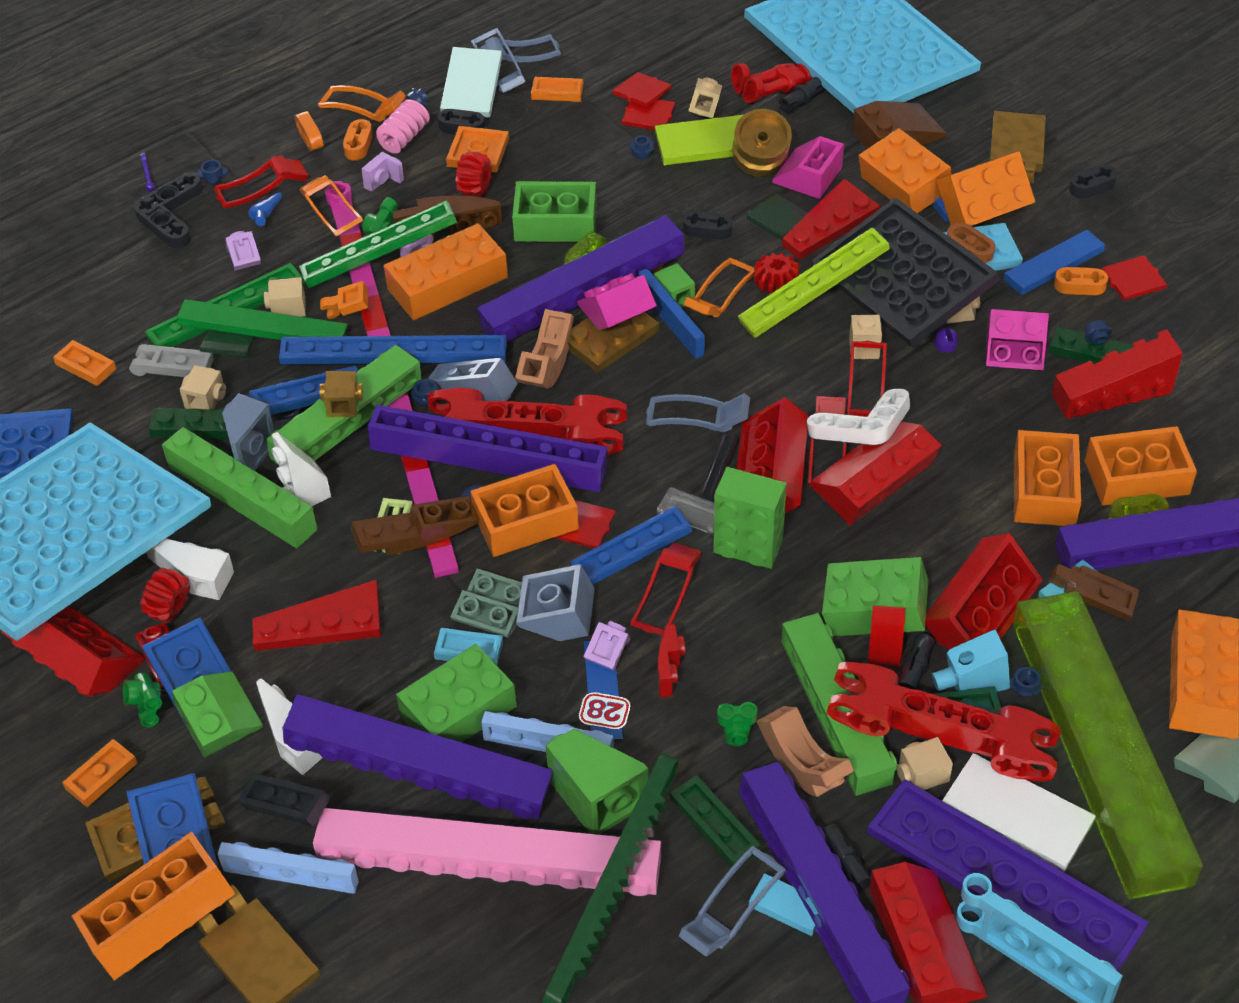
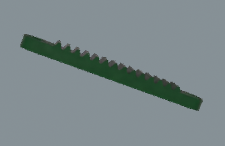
M662 753L656 761L547 987L542 1003H567L578 978L587 977L588 973L584 965L593 964L594 959L591 952L600 950L597 939H604L606 937L604 926H611L613 923L610 913H617L619 910L616 900L624 899L623 888L630 887L631 885L629 875H635L637 872L635 862H642L641 850H647L649 847L647 837L654 836L653 825L660 824L659 813L666 811L664 797L677 771L678 759Z

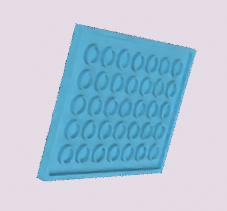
M767 0L745 9L744 17L793 61L797 64H803L809 70L812 77H818L822 82L821 85L853 114L854 109L874 101L906 102L980 71L981 62L905 0Z
M88 423L0 479V630L18 641L211 507L210 498L92 423Z

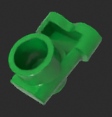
M386 197L380 205L377 215L370 213L364 218L363 232L370 235L393 225L392 211L398 210L397 202L390 197Z
M138 673L135 675L134 680L124 681L123 701L125 706L137 705L139 710L138 716L143 727L150 728L155 726L159 722L157 710L162 706L159 682H152L148 673Z
M745 702L740 706L725 703L718 707L717 721L723 726L724 739L728 745L741 746L748 742L751 725L757 721V706L754 703Z

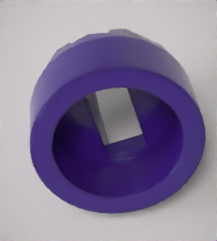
M951 328L940 329L935 336V347L941 352H952L957 348V333Z

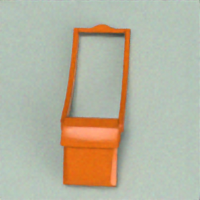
M331 86L318 103V106L320 108L350 110L380 122L385 120L388 115L392 114L401 105L406 95L400 90L393 96L386 98L376 92L360 87ZM347 91L373 97L382 103L373 114L357 106L326 101L333 92Z
M326 175L316 178L299 189L318 217L335 236L363 221L362 217L348 203L334 182L328 179ZM331 184L340 199L356 217L355 220L337 230L326 221L309 198L310 195Z
M733 258L727 259L712 272L694 298L686 297L684 305L701 314L719 317L726 310L737 292L754 277V267ZM734 264L750 271L733 289L722 307L700 299L712 280L728 265Z

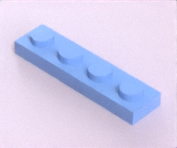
M485 711L481 722L485 741L546 752V744L555 736L576 729L614 748L613 735L599 730H582L567 724L556 725L545 723L535 718L513 717L503 712L492 713Z
M222 842L218 851V857L225 872L355 894L359 883L355 865L342 859L324 860L307 853L295 855L284 853L277 848H254L242 842L234 844Z

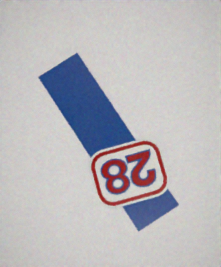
M584 641V653L590 641ZM585 659L588 694L583 698L579 719L584 724L590 725L591 731L599 730L613 735V739H623L622 727L627 722L630 702L626 698L619 697L616 667L612 671Z

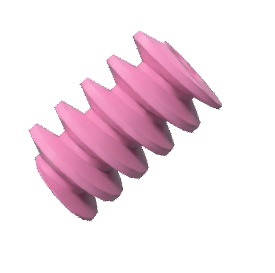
M405 100L389 118L378 127L376 134L380 145L388 152L399 153L401 148H404L418 134V131L422 130L424 125L429 122L430 116L428 111L417 101Z

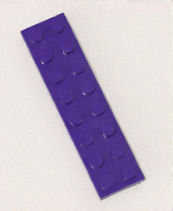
M905 779L868 826L867 834L918 865L932 870L938 877L962 890L963 881L968 875L973 873L985 875L992 883V892L1003 899L1015 902L1023 912L1098 960L1109 962L1115 967L1117 972L1120 971L1148 926V921ZM977 885L967 888L970 893L977 896L986 893L982 887Z

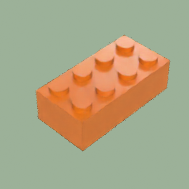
M479 223L384 265L387 289L413 321L508 278L505 252Z
M1178 610L1171 636L1170 729L1238 739L1239 619Z
M191 831L77 911L72 917L93 954L115 981L124 973L132 970L149 955L161 949L184 930L192 927L209 912L221 906L226 900L235 895V892Z

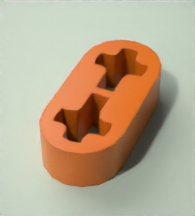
M308 111L296 114L294 116L296 126L308 149L312 152L323 148L324 145L320 131Z
M358 119L350 123L343 141L344 155L349 160H360L367 155L373 138L372 126L369 121Z
M1062 267L1056 271L1054 288L1063 294L1100 295L1106 291L1108 275L1105 271L1097 268Z

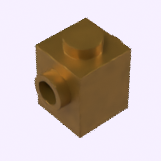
M326 371L325 383H320V400L325 402L327 417H356L357 402L363 400V384L357 383L356 371Z

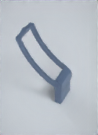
M495 28L471 40L474 48L478 49L476 43L496 33L500 37L518 70L497 81L499 91L504 93L523 84L525 80L498 28Z
M551 34L531 40H505L507 45L512 47L535 45L551 40L556 51L542 55L514 56L516 62L541 61L562 54L559 50V43L554 40ZM498 37L489 38L479 48L502 51V59L513 62L510 55L506 54L503 48L504 44Z
M743 393L725 403L695 395L675 394L651 397L646 411V424L649 426L685 424L726 432L731 430L733 425L747 420L750 397ZM664 401H692L716 406V421L714 424L688 418L653 419L655 403Z
M752 846L720 881L695 920L681 929L679 937L706 957L716 949H722L729 940L736 936L750 913L771 887L784 875L786 869L778 864L773 857ZM753 854L778 873L756 896L731 931L706 913V911L728 880Z

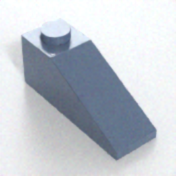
M502 358L438 364L428 378L433 380L440 390L451 388L476 389L483 394L484 401H507L518 384Z

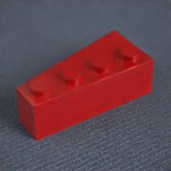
M1166 329L1158 332V338L1146 342L1144 339L1134 342V348L1120 354L1116 350L1110 352L1096 364L1089 361L1055 376L1052 396L1065 418L1085 416L1089 413L1109 410L1117 406L1137 403L1142 400L1172 393L1183 352L1169 331Z

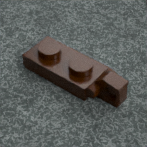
M1058 564L1051 571L1048 582L1064 588L1063 592L1070 595V597L1128 621L1133 616L1139 590L1086 566L1067 568Z

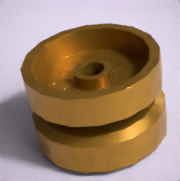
M754 109L745 113L738 120L732 145L733 160L738 168L746 174L756 177L771 176L781 169L787 161L792 139L791 126L786 118L778 112L769 109Z

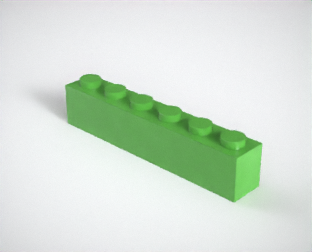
M394 345L356 373L357 383L363 384V400L357 402L356 417H327L325 402L318 399L314 405L303 413L296 415L292 421L272 434L278 432L315 461L368 422L373 415L376 405L388 407L412 389L415 383L421 380L420 361L397 345ZM271 434L266 439L271 460L277 463L271 451L275 447Z
M182 427L162 444L168 467L296 549L317 531L312 506L186 428Z
M819 613L783 623L781 642L836 757L849 759L854 771L848 774L846 778L854 795L858 796L893 785L897 761L893 752L887 751L884 745V736L875 737L856 732L833 720L826 714L831 696L839 694L854 695L841 688L834 681L839 663L845 662L842 650L840 648L836 649L833 643V634L830 626L823 623ZM853 673L843 674L847 678L856 679ZM844 706L836 707L841 712L853 711Z

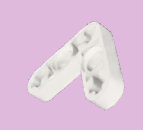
M904 389L886 391L868 417L832 413L813 414L807 419L808 434L812 438L871 445L885 443L890 439L910 409L909 393Z

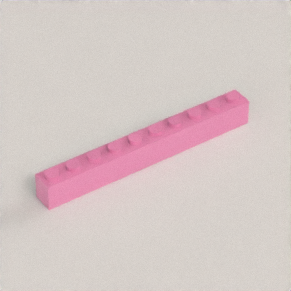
M325 808L319 817L313 846L316 857L319 859L330 861L342 859L361 868H372L375 866L390 868L397 872L414 870L423 871L429 875H440L441 873L454 874L466 879L484 877L492 878L498 882L514 880L524 881L535 886L553 884L567 889H576L578 887L595 889L620 837ZM648 840V849L641 850L642 862H635L636 874L629 875L631 885L630 887H624L623 892H629L636 896L657 894L661 863V841Z

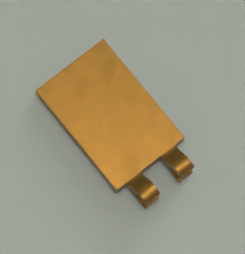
M994 111L990 160L1020 151L1029 183L1033 184L1034 173L1042 172L1046 115Z
M206 777L198 778L197 783L202 803H206L215 797ZM216 802L204 807L209 829H216L225 824ZM129 803L85 822L104 876L108 882L135 871L144 865Z
M231 885L230 887L235 892V895L224 903L234 915L221 925L217 924L210 912L198 920L195 924L205 935V937L199 940L200 946L247 1003H287L321 976L320 971L257 898L247 904L237 888Z

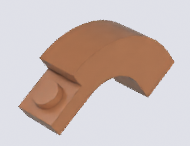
M545 309L538 339L532 353L524 351L521 353L515 376L517 382L547 389L556 383L569 350L567 343L574 319L572 314Z
M783 706L756 721L777 761L791 775L793 781L807 793L818 797L828 790L841 785L845 781L844 777L854 771L849 759L832 757L817 745L807 730L797 707Z

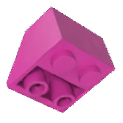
M819 136L801 145L792 152L775 175L773 183L820 199L842 169L844 144Z
M633 273L620 276L607 282L608 284L584 292L585 298L577 301L578 306L599 330L609 328L657 306L645 276L634 277Z
M989 309L986 334V366L1044 370L1049 313Z

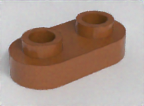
M955 223L948 228L947 236L984 263L993 259L995 243L992 239L966 223Z

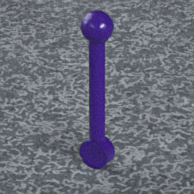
M142 153L140 156L147 181L145 188L147 191L152 192L156 186L151 180L146 154Z

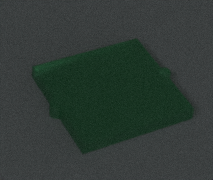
M775 193L766 201L759 202L758 207L748 213L746 219L782 240L808 212Z
M208 330L200 346V352L215 353L221 356L246 357L255 336Z

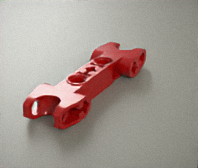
M472 388L442 389L428 394L429 410L436 414L445 415L444 417L605 446L607 447V454H614L623 450V434L617 430L605 427L627 421V404L619 400L599 395H579L573 400V405L568 406L550 403L484 401L483 394ZM435 400H445L449 404H439ZM609 409H616L621 413L613 414L607 413L606 411ZM602 440H614L617 443L607 444Z
M857 662L839 663L834 681L841 688L854 695L839 694L831 696L826 714L833 720L856 732L879 737L886 735L891 727L928 740L938 737L944 745L991 757L990 765L995 772L1015 779L1049 781L1053 779L1057 771L1058 762L1052 756L1038 750L1036 747L1048 748L1056 746L1061 736V728L1053 721L1031 710L1017 706H1004L1000 708L998 714H994L978 707L920 690L899 686L898 675L885 667ZM843 674H856L860 680L847 678ZM844 706L853 711L841 712L836 707ZM1047 730L1052 735L1043 736L1035 733V731ZM1030 764L1043 765L1048 769L1037 770Z

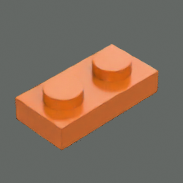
M74 340L53 357L57 366L96 386L100 385L116 370L113 360Z
M112 739L62 783L65 790L88 807L138 763L132 753Z

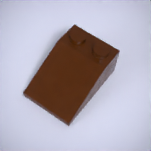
M874 101L854 109L853 133L867 149L898 128L922 146L946 137V132L920 103Z

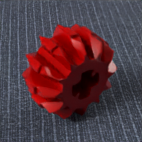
M474 151L462 154L455 171L456 187L461 194L480 197L487 192V187L490 186V178H492L490 158H487V155Z
M771 252L770 256L762 255L761 260L757 261L754 267L755 286L760 288L761 293L769 292V294H772L800 275L799 263L794 261L793 256L785 257L784 252L780 255H776Z
M162 567L158 572L155 571L149 581H146L147 585L142 590L143 597L140 600V604L142 605V612L146 613L149 617L159 621L170 622L179 615V611L184 608V603L188 599L187 594L190 591V585H188L189 578L183 576L180 572Z

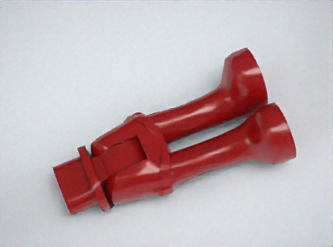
M745 63L735 64L731 70L734 90L737 94H742L743 100L746 103L758 102L761 98L778 91L788 93L793 91V88L797 85H804L813 78L809 70L801 63L796 65L793 63L778 64L772 69L757 74H751Z

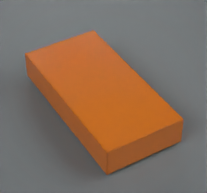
M534 77L531 98L532 100L581 102L584 82L583 79Z

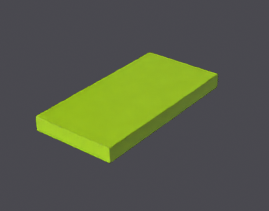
M743 115L655 125V135L663 165L733 157L734 132L738 120Z

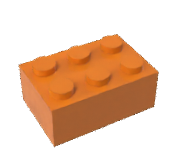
M900 128L858 155L861 178L889 200L896 197L916 213H919L934 203L935 200L941 198L936 180L951 175V167Z
M1020 151L936 180L951 225L966 223L972 226L1035 203Z
M1178 426L1090 437L1085 457L1086 466L1102 506L1190 495L1197 473Z
M1018 430L1014 449V522L1060 526L1076 524L1081 507L1079 434Z
M556 464L470 491L471 501L479 518L478 526L493 557L579 529L577 505Z

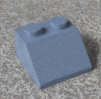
M238 393L225 406L222 415L234 459L255 471L268 456L269 450L266 439L275 431L268 404Z
M579 564L523 576L516 620L518 627L557 641L589 636L595 588L582 565Z

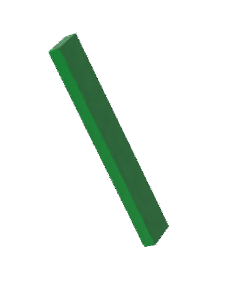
M444 201L299 267L307 287L311 288L455 224L457 220L448 201Z
M289 263L207 303L255 309L265 304L264 292H269V280L300 278L302 275ZM176 316L146 330L145 333L152 345L174 347L209 329L178 325Z
M187 299L184 300L177 316L178 325L281 340L282 337L346 336L348 331L346 323Z

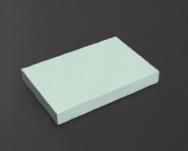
M453 47L440 110L459 109L481 113L484 117H490L502 61V51Z

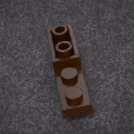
M438 196L416 199L417 207L392 211L395 224L444 201H448L457 220V223L446 227L449 228L451 235L478 223L482 228L502 225L500 201L474 196Z
M465 496L414 504L409 513L353 521L351 532L360 553L385 549L388 556L425 547L447 539L477 524L479 518L470 497Z

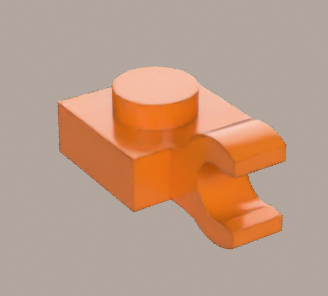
M364 281L338 288V295L325 297L320 300V309H327L328 319L336 318L340 313L345 316L367 309L368 287Z

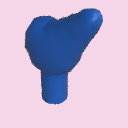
M278 192L250 208L248 212L251 220H255L256 225H265L266 218L271 215L273 209L281 200L282 193Z

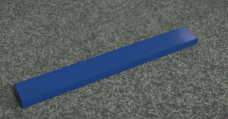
M506 335L282 337L279 361L280 364H370L380 354L397 345L420 361V363H453L502 358L506 362L507 339Z

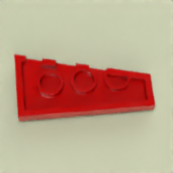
M843 179L782 238V246L801 260L854 229L878 211L880 205L846 179Z
M376 580L253 618V646L255 651L381 637Z

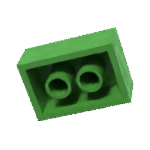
M516 181L512 217L514 241L594 242L597 208L596 182Z
M726 467L714 495L713 553L749 562L755 566L772 569L783 543L786 482Z
M922 558L829 563L822 615L826 624L830 626L833 636L870 634L872 606L904 607V632L925 631L929 580Z
M477 644L469 647L396 694L400 716L410 728L461 743L482 730L481 722L485 711L508 713L517 707L514 684Z

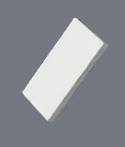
M973 753L942 801L1055 868L1065 872L1094 823L1096 815L1025 779H1015L995 772L990 765V761Z

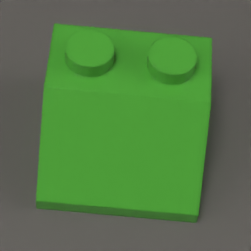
M233 671L203 675L172 691L174 704L204 758L263 728L259 717Z

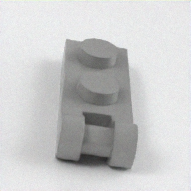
M141 344L136 351L137 358L132 360L129 370L137 376L150 373L185 377L189 375L194 365L210 368L214 358L212 351Z

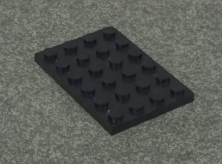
M896 197L811 260L813 266L873 227L889 243L890 249L836 284V286L871 315H880V322L911 347L915 346L1000 281L997 271Z

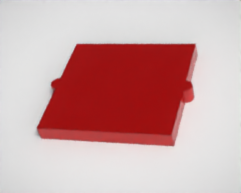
M637 72L613 89V95L624 98L627 102H634L648 107L671 90V84L660 81L656 77L652 78Z
M657 99L648 107L630 102L629 106L625 107L622 125L655 130V125L668 124L672 120L675 102Z
M1145 255L1102 267V270L1108 275L1110 287L1117 291L1123 301L1166 289L1167 283L1158 273V268H1154Z
M574 500L578 510L579 529L554 538L590 548L600 546L605 535L610 533V524L616 510Z

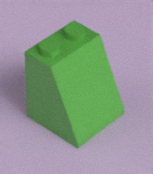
M572 729L565 734H559L546 744L548 769L553 770L551 784L590 834L600 835L631 815L648 780V768L644 763L576 729Z

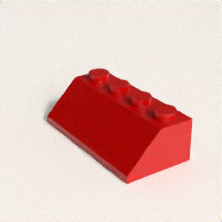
M784 397L742 422L737 470L786 482L785 513L801 505L808 428L807 419L809 416Z
M900 422L887 442L878 445L860 444L811 480L809 485L851 526L929 467L935 460L942 445L922 425Z
M1010 533L985 537L980 541L927 612L925 626L937 642L948 649H952L993 630H996L1001 640L1041 584L1043 578Z
M70 605L18 641L11 638L5 632H1L12 640L14 646L28 651L33 655L35 661L53 669L57 677L68 680L76 686V690L86 696L110 693L138 668L145 658Z
M908 862L872 870L869 892L899 969L904 970L909 978V994L912 1002L968 1003L986 998L987 993L938 876L930 869Z

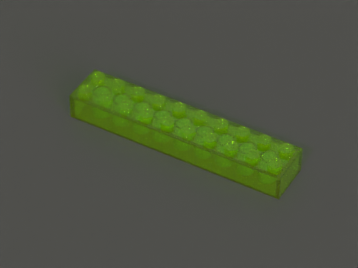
M1079 591L1018 602L1013 622L1014 629L1030 667L1036 669L1041 676V693L1054 723L1061 728L1060 738L1091 812L1096 815L1095 821L1128 899L1195 886L1203 864Z

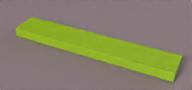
M873 227L738 315L739 322L754 338L758 337L890 249L889 243Z

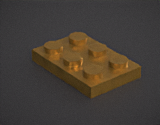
M642 312L609 328L599 330L589 318H586L571 328L567 344L570 352L599 373L659 332V322L647 313Z

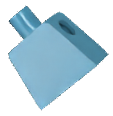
M996 630L950 649L947 652L948 668L932 673V678L938 691L953 686L956 691L995 686L996 692L1010 688L1008 654Z

